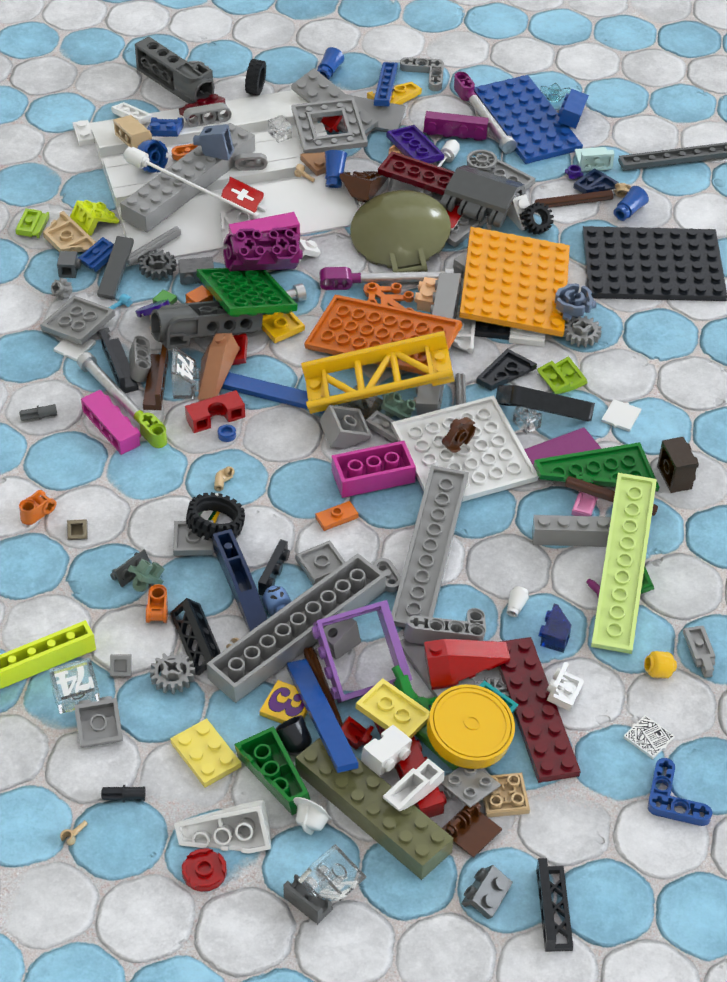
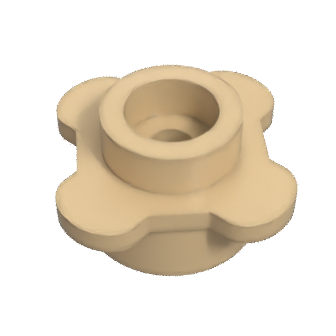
M626 183L615 184L616 189L614 193L616 196L624 198L631 186Z

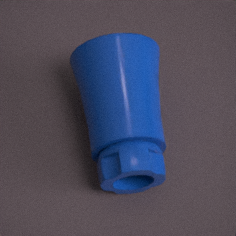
M334 47L327 48L317 71L329 80L336 69L344 62L343 53Z
M341 150L325 151L326 187H342V180L339 176L340 173L344 172L347 158L346 152Z
M632 186L625 197L617 204L613 212L614 216L620 221L631 217L637 210L648 203L649 197L646 191L639 186Z

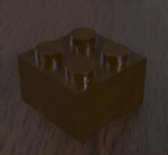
M684 437L662 440L657 467L670 493L692 489L693 483L696 480L695 474L699 463L697 457H694L691 452L690 444L686 442Z

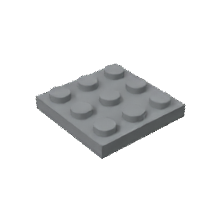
M74 295L40 326L42 331L83 345L115 316V311Z

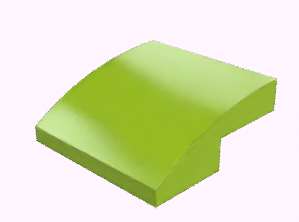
M569 356L556 364L550 361L537 369V372L554 394L566 393L588 383L586 377Z

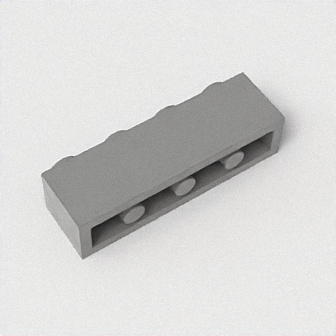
M534 515L532 543L533 545L606 547L611 517Z

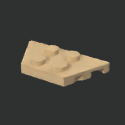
M64 211L60 212V217L57 220H53L51 225L43 231L44 238L59 252H85L96 243Z

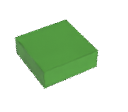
M162 290L153 298V303L168 299L170 305L177 301V296Z

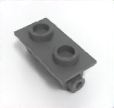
M145 549L139 553L136 552L132 558L117 569L112 570L111 578L113 580L117 579L121 587L125 586L136 576L135 573L128 571L130 565L137 567L141 559L150 562Z

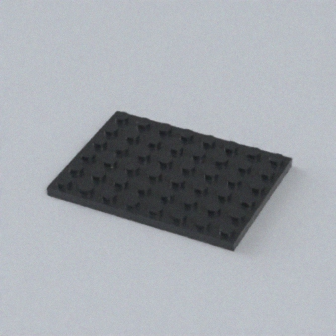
M583 226L582 234L587 284L593 298L727 301V290L716 229Z

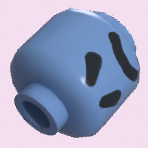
M281 586L267 588L262 596V602L271 615H274L292 602L286 590Z

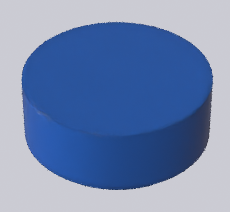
M225 424L218 428L219 440L231 442L236 438V428L234 426Z

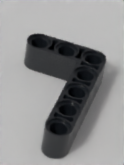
M498 385L496 400L500 405L525 407L578 420L592 421L595 403L517 385Z

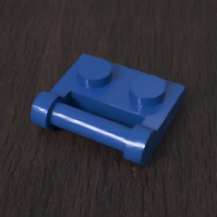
M152 117L147 129L150 130L152 136L178 137L184 126V119H157V117Z

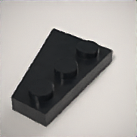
M507 348L477 377L476 383L492 391L498 388V385H504L535 370L537 363Z

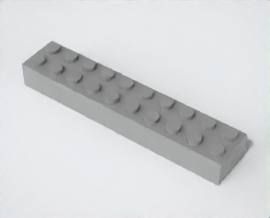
M229 123L234 152L229 160L205 156L202 147L197 146L166 170L205 189L235 166V157L237 155L253 153L255 151V135ZM162 172L120 203L121 217L126 222L148 232L199 194L201 190Z
M357 553L207 663L208 679L235 703L286 666L288 662L302 654L305 648H309L318 642V639H315L312 633L315 621L337 615L342 610L347 612L364 607L385 592L386 575Z

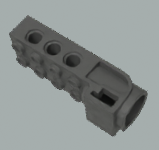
M149 36L135 43L137 70L186 103H194L198 99H205L209 95L214 94L213 70L198 61L190 64Z
M218 301L165 305L151 312V334L156 341L161 342L167 349L190 347V340L193 337L205 338L206 336H215L216 333L238 335L244 332L254 333L255 331H261L263 313L255 316L245 314L239 317H232Z

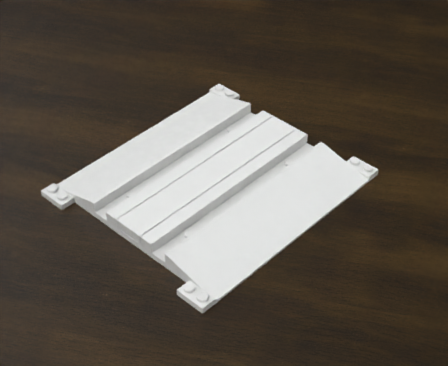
M293 90L225 101L232 113L228 121L197 127L189 126L184 116L179 115V109L150 113L152 117H157V119H184V126L178 137L152 136V140L161 141L168 150V153H166L168 162L164 168L165 170L177 162L172 158V148L193 144V137L200 135L206 126L232 123L254 134L255 151L253 153L266 155L267 167L263 170L240 171L234 166L205 189L221 196L224 187L229 182V176L264 193L263 201L260 205L266 207L270 213L284 214L294 212L300 223V235L351 227L354 215L366 203L357 201V198L354 199L343 182L341 188L326 187V173L316 176L300 160V154L304 152L291 106L308 102ZM222 110L220 114H224L226 110ZM206 113L204 117H208L210 113ZM313 118L312 121L316 135H328L323 123H318L317 118ZM113 119L89 123L88 120L72 122L78 145L95 144L124 235L127 238L134 239L131 253L175 226L181 229V235L158 248V252L164 250V253L170 252V255H174V258L227 249V245H223L220 211L232 205L203 191L148 232L123 220L120 203L162 172H146L126 162L123 156L129 146L115 135ZM151 121L147 122L144 127L148 128ZM297 164H302L305 167L304 172L315 178V181L312 182L303 176L296 177L294 172ZM138 260L137 262L133 263L132 265H138V264L140 263V261Z

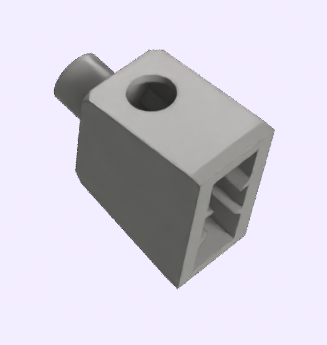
M353 618L328 625L324 628L332 657L335 659H339L361 643L358 625ZM317 647V648L315 649V653H316V654L318 655V657L320 658L319 653H318V647Z

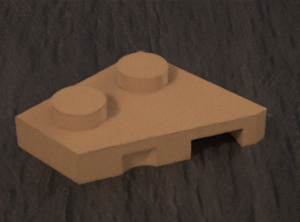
M325 152L300 154V160L316 176L326 173Z

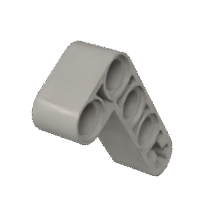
M471 608L467 611L465 621L416 615L410 616L407 619L403 636L406 641L417 644L440 639L483 641L486 633L485 614L480 609Z

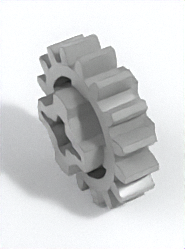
M572 316L570 321L566 320L563 336L566 337V341L571 340V345L577 343V347L580 345L587 347V344L593 346L594 342L598 343V340L601 338L602 327L598 326V321L593 322L594 318L587 319V316L575 318Z
M173 652L170 653V656L163 653L162 659L155 658L156 663H151V670L149 672L152 685L156 684L157 690L163 688V693L171 690V693L174 694L177 689L183 692L182 687L189 688V682H194V675H196L194 663L189 661V656L182 658L181 652L177 656Z

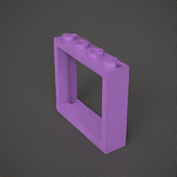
M387 600L320 619L313 623L312 633L314 638L318 639L320 645L318 653L320 658L325 661V675L327 679L331 680V694L334 700L337 699V703L364 696L374 686L348 694L343 693L323 627L377 611L394 667L399 665L403 674L408 675L409 680H412ZM393 679V680H390V681H387V682H389L390 684H392L393 686H395L393 682H394L396 679Z

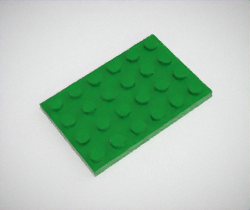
M229 268L197 269L196 276L232 317H239L245 314L255 316L260 313L272 315L276 312L288 314L292 311H297L298 304L266 270L229 271Z

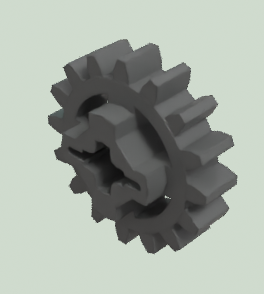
M154 250V253L148 251V255L143 254V258L139 259L141 274H145L146 278L151 276L152 280L155 277L161 280V277L168 278L167 275H173V271H176L177 266L174 255H170V252L164 253V250L160 252Z

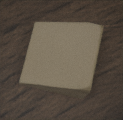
M87 519L67 520L68 540L88 539Z

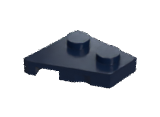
M594 168L574 182L573 188L581 193L616 189L615 184L619 182Z

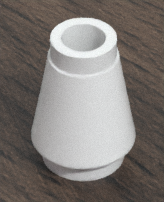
M515 586L510 590L506 612L509 616L518 617V614L528 601L529 592L525 588Z

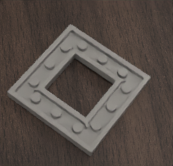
M354 97L291 106L304 153H321L327 150H345L368 146ZM342 115L347 133L325 136L316 135L312 121L313 118Z

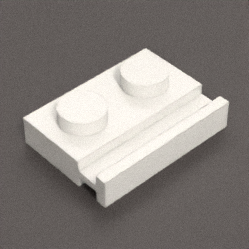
M511 327L509 343L544 347L545 334Z

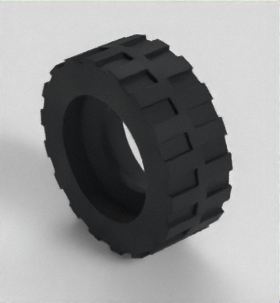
M257 59L250 61L245 79L246 93L260 95L266 78L265 61Z

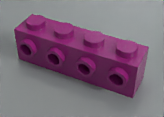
M426 111L423 133L428 135L440 134L444 137L457 136L461 139L474 138L477 141L486 140L489 118Z

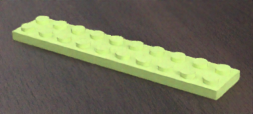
M618 473L591 647L632 654L657 479Z

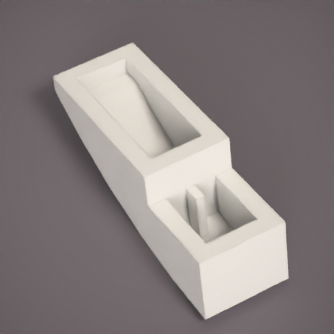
M427 759L417 769L412 768L383 795V799L399 812L407 809L427 796L444 781V771Z

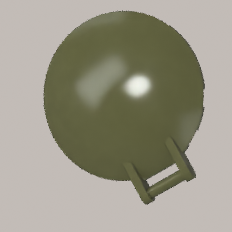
M411 190L390 191L368 200L358 209L350 227L351 240L357 252L364 255L366 260L371 263L387 265V268H392L393 272H428L426 262L434 254H439L442 251L451 232L450 218L443 205L427 194Z

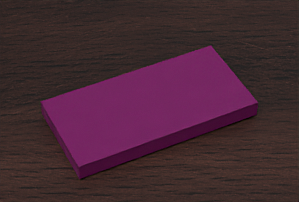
M583 427L524 450L534 466L536 459L602 448Z

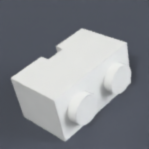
M394 725L381 733L382 738L380 740L374 738L362 750L361 762L379 777L386 771L390 772L400 760L407 759L411 753L412 739Z

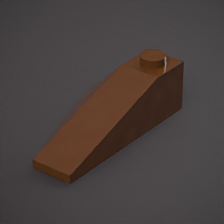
M354 171L353 175H350L351 172H343L339 176L350 195L357 198V201L360 202L372 199L389 178L377 174V171H363V173Z

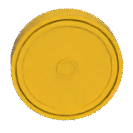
M457 685L442 692L435 699L427 719V734L435 751L448 762L468 769L486 768L501 760L508 751L515 733L514 717L506 702L491 690L477 685Z

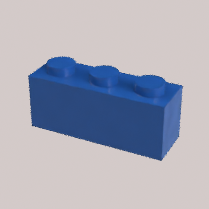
M571 89L570 94L566 93L557 115L560 116L558 122L576 129L589 95Z

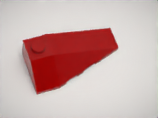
M440 639L424 642L425 660L431 690L456 686L459 684V681L469 677L471 679L483 670L489 671L510 661L506 642Z

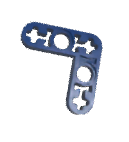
M668 758L659 759L655 766L648 801L649 812L656 816L698 826L708 825L712 817L711 807L704 803L670 796L675 764ZM663 767H667L666 776H662ZM663 783L667 786V789L659 790L656 784ZM656 802L660 803V807L656 806ZM682 806L686 812L678 813L674 807ZM700 812L704 813V817H700Z

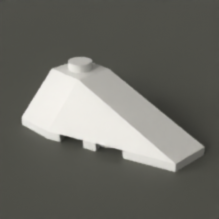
M264 800L240 804L174 823L178 843L181 846L217 848L223 851L234 850L248 854L271 849L270 825Z

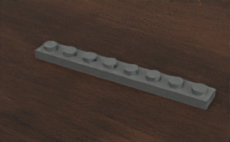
M727 142L621 155L618 162L624 171L727 158Z

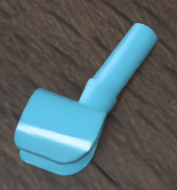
M122 294L119 301L109 308L114 310L121 305L129 307L133 302L130 300V296Z

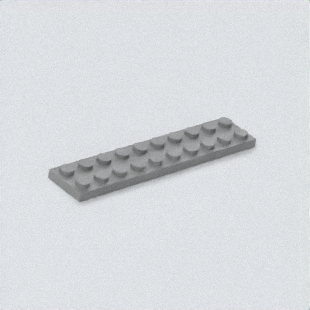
M431 465L392 610L395 626L405 628L407 619L410 616H434L469 472Z

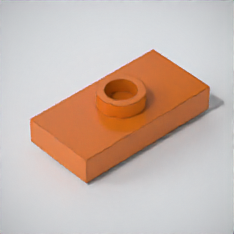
M347 501L315 513V518L322 529L326 531L359 518V513L352 503Z

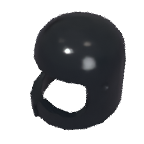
M302 715L295 716L281 723L275 729L289 755L300 754L312 743L311 735Z

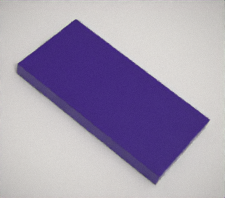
M415 125L386 132V137L405 156L426 163L444 160V154Z

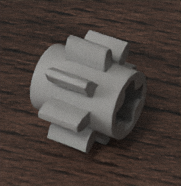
M65 278L54 280L51 285L52 295L56 296V299L59 300L69 298L72 293V283L67 282Z

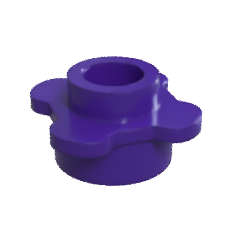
M570 165L568 169H565L569 179H577L584 175L581 172V167L578 165Z

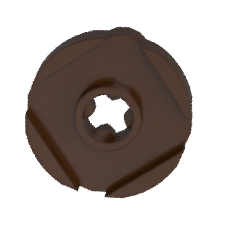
M468 417L453 420L450 424L451 429L442 439V444L452 453L460 451V446L463 443L467 445L472 439L476 427L473 426L475 422Z

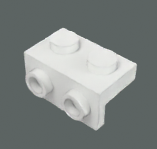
M565 662L562 669L557 668L546 690L550 692L547 701L570 711L584 680L567 673L566 669L569 663Z

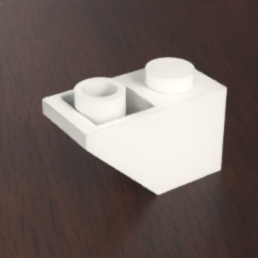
M526 194L514 198L507 212L508 217L521 231L525 230L524 227H526L525 224L522 225V222H524V220H521V217L524 216L522 212L525 211L526 207L530 206Z

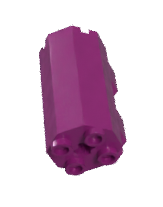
M253 228L239 229L236 234H227L224 239V245H227V249H223L225 267L229 268V271L295 269L299 259L303 258V252L299 246V234H295L293 230L287 228H272L269 233H261Z

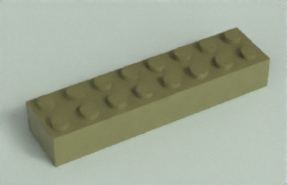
M318 738L295 757L296 769L305 781L421 880L452 853L454 838L415 805L399 812L384 800L383 795L392 786L357 757L358 769L337 773L321 738Z

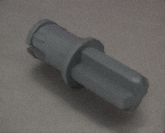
M56 404L41 407L38 405L37 408L21 410L19 414L21 421L37 418L41 420L44 417L57 416Z

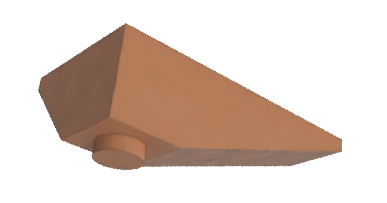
M216 333L203 354L200 369L199 401L218 396L240 349L232 333Z

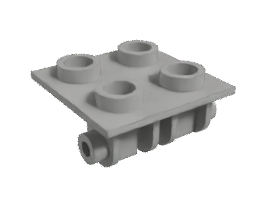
M462 767L457 768L444 777V781L441 783L445 787L443 792L447 799H452L456 796L469 808L501 786L499 782L482 769Z

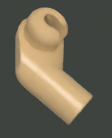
M228 466L216 473L214 489L216 491H222L224 482L233 477L235 471L232 467Z

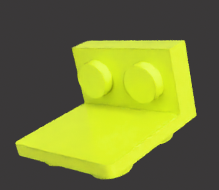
M77 200L70 215V218L90 236H92L98 221L116 224L120 221L115 216V213L110 211L104 203H94L88 200Z

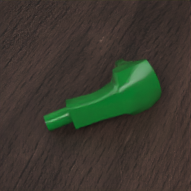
M399 665L393 667L392 671L396 677V680L393 682L395 687L430 711L437 696L433 698L418 696L412 689L408 675L403 674Z

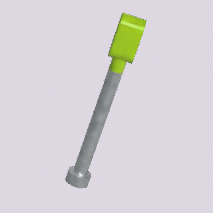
M90 352L82 353L77 359V365L84 372L89 371L139 423L140 434L154 448L166 446L167 434L165 425L154 414L143 413L97 365V359Z

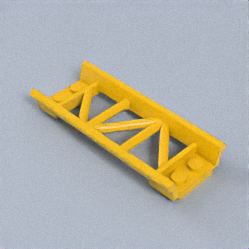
M444 331L301 363L308 396L306 405L310 414L325 411L329 405L342 404L431 383L432 386L455 382ZM426 352L428 366L408 355ZM398 359L427 375L401 380ZM381 362L365 387L362 366ZM391 362L394 382L375 386ZM355 368L358 390L328 375V373ZM329 384L345 393L330 396Z

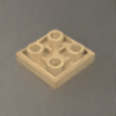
M522 772L490 775L501 786L482 799L485 815L488 818L530 813Z

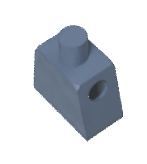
M228 124L206 126L200 135L193 137V144L201 146L205 156L229 160L234 152Z

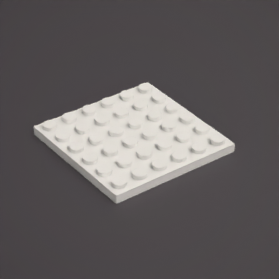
M494 396L391 422V428L398 442L405 441L416 466L415 476L423 491L425 490L431 465L469 472L462 502L538 481L539 477ZM468 417L475 422L473 424L476 427L475 433L467 445L463 443L460 446V451L452 453L442 444V439L451 429L450 424L453 420Z

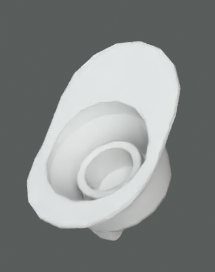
M301 797L293 799L297 806L296 823L302 826L305 833L312 835L314 831H322L327 821L332 819L325 809L317 803Z

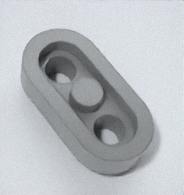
M262 153L239 154L235 157V167L240 171L263 170L268 164L266 155Z
M377 559L373 566L386 575V591H398L401 576L389 559Z

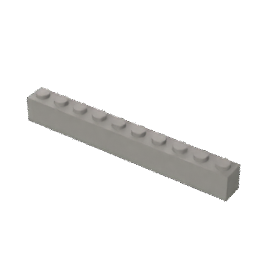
M461 273L439 274V279L435 281L436 292H433L434 305H431L430 314L456 319L462 287ZM431 383L416 387L417 397H414L413 401H415L417 415L440 410L445 384L432 386Z

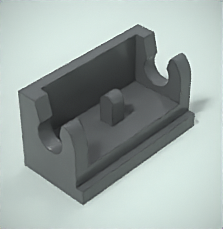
M297 874L294 875L292 884L287 881L283 885L284 898L317 925L333 910L331 901L327 898L323 900L301 882V877Z

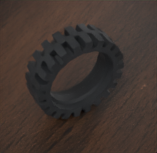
M213 492L210 495L203 493V496L199 494L189 502L186 524H188L187 527L189 529H192V533H197L198 537L205 536L204 540L211 538L213 542L214 533L232 529L235 538H237L241 534L244 525L245 510L241 508L242 505L240 503H236L237 500L234 498L230 500V496L222 497L223 494L221 493L216 496ZM209 510L218 511L226 514L233 521L225 524L212 523L203 519L198 513Z

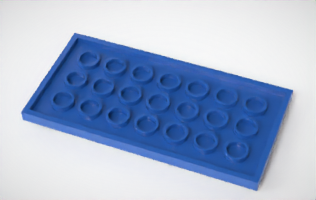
M528 75L475 87V94L507 136L513 137L516 141L517 147L515 151L525 164L575 152V149L583 148V144L569 126L558 122L560 116H557L558 112Z

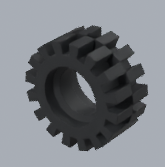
M534 203L526 207L525 211L522 212L524 215L521 217V220H524L522 225H526L524 229H529L528 233L533 232V235L541 234L552 227L551 224L554 220L551 219L554 218V215H550L552 210H548L549 206H544L545 203ZM534 213H538L541 216L542 223L540 225L534 221Z

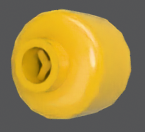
M652 651L645 658L644 668L651 677L666 679L671 677L673 672L676 671L677 662L670 652Z

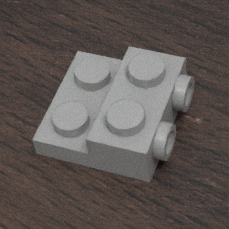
M111 696L100 698V701L82 700L74 705L80 748L123 741L117 698L112 699Z

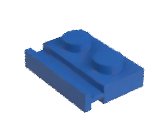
M102 237L78 259H81L83 265L97 272L108 262L114 244Z

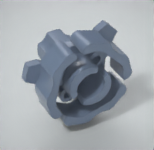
M576 283L567 284L565 287L557 290L554 302L556 303V309L563 313L565 323L566 320L570 321L572 316L578 318V316H583L584 312L590 313L591 309L596 308L597 305L591 295L592 292L586 286L581 287V292H579V284Z

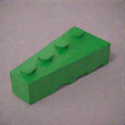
M274 726L234 744L238 758L291 815L297 813V806L293 801L295 797L310 800L309 792Z

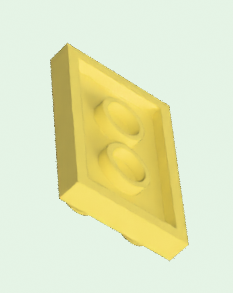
M383 678L357 701L355 706L358 711L385 730L394 725L410 739L427 724L430 713L429 710Z
M207 718L170 738L172 746L204 788L242 767L241 761Z

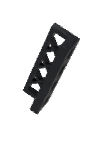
M100 331L102 348L117 386L124 393L139 390L137 382L130 376V364L119 338L109 340L106 331Z
M186 598L170 614L187 656H189V661H193L195 673L200 675L207 669V663L221 652L200 603ZM184 610L183 620H180L178 615ZM187 625L191 626L189 636L185 633ZM194 640H197L196 650L193 651V650H192L193 641H194ZM200 655H203L205 661L199 666Z
M538 858L536 874L545 952L573 951L564 866H548L547 858ZM549 874H559L560 880L554 885L549 879ZM554 891L562 897V900L557 905L552 901L551 897ZM556 912L564 917V921L560 925L554 922V914ZM558 932L567 938V944H556Z

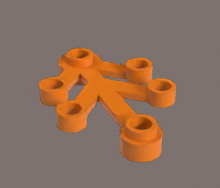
M370 282L363 287L365 295L369 297L367 301L377 303L375 297L381 299V304L414 311L413 308H405L396 302H412L414 300V293L412 291H406L404 295H398L402 291L400 283H393L391 286H379L375 282ZM383 292H392L394 294H385Z

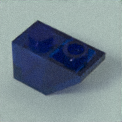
M554 603L552 610H548L546 613V625H541L538 637H541L540 646L564 653L570 638L572 625L559 605Z

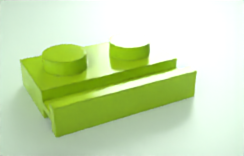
M26 208L15 229L16 234L40 238L49 220V212L42 213L39 210Z

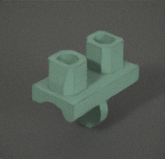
M397 392L382 394L383 402L381 409L386 411L385 415L392 418L394 415L401 419L411 417V412L415 410V401L411 399L404 401Z
M141 559L137 567L130 565L128 568L129 572L136 574L133 579V588L138 592L146 591L149 584L162 585L164 582L160 576L165 569L157 562L151 564L147 560Z

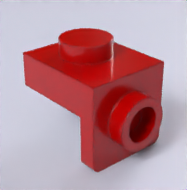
M342 115L323 117L320 122L323 123L326 131L339 133L337 126L342 119Z
M349 716L343 722L341 729L349 745L357 750L360 746H365L370 742L373 737L371 732L374 727L370 725L366 729Z

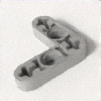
M404 57L400 60V69L402 71L429 73L428 88L431 91H440L442 89L444 62L442 60Z

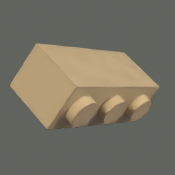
M132 115L113 119L115 135L129 147L137 148L143 141L152 139L150 130L145 128Z

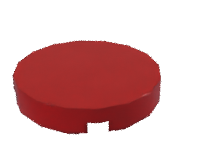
M209 848L197 849L191 852L182 864V878L186 885L200 892L218 888L224 882L227 875L224 857L219 852H213Z

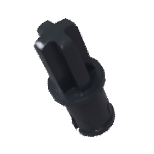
M123 785V787H103L101 790L102 800H122L123 802L125 800L145 801L146 796L145 786L126 787V785Z

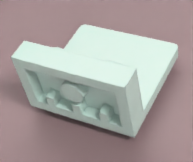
M606 147L575 149V155L581 171H591L594 168L597 170L613 168V150H607Z

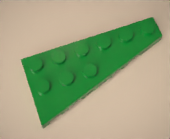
M640 442L536 459L534 461V467L541 480L566 482L567 477L571 476L598 486L616 487L618 473L656 479ZM656 482L655 492H658L660 487L658 482Z

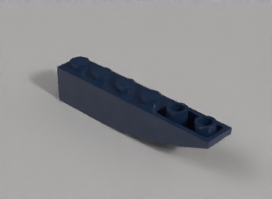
M232 529L214 533V552L250 632L267 620L264 607Z

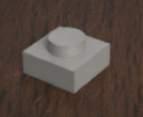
M111 654L110 676H132V654Z

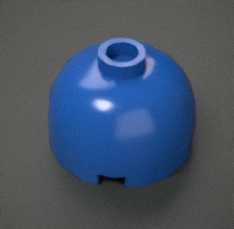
M151 139L143 141L138 145L137 149L149 155V162L163 169L168 162V158H166L168 150L164 143ZM149 165L142 168V170L150 173L161 172Z

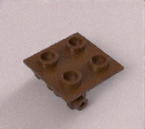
M479 802L471 808L466 805L442 828L454 838L453 842L473 858L502 831L500 826L480 812L481 805Z

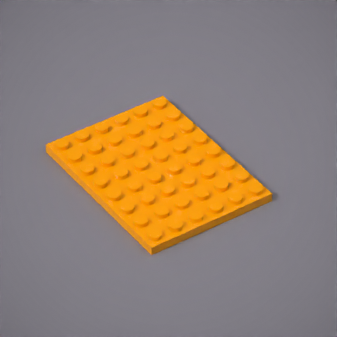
M470 227L459 317L563 337L565 320L563 319V313L556 309L554 301L557 290L565 287L568 282L570 245L491 231L479 227Z

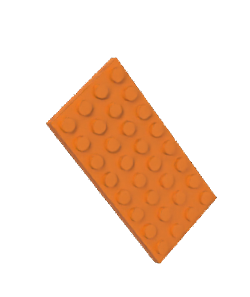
M335 294L304 345L305 349L338 355L444 331L449 350L463 325L462 321ZM426 352L408 355L428 366ZM398 359L399 370L427 375Z

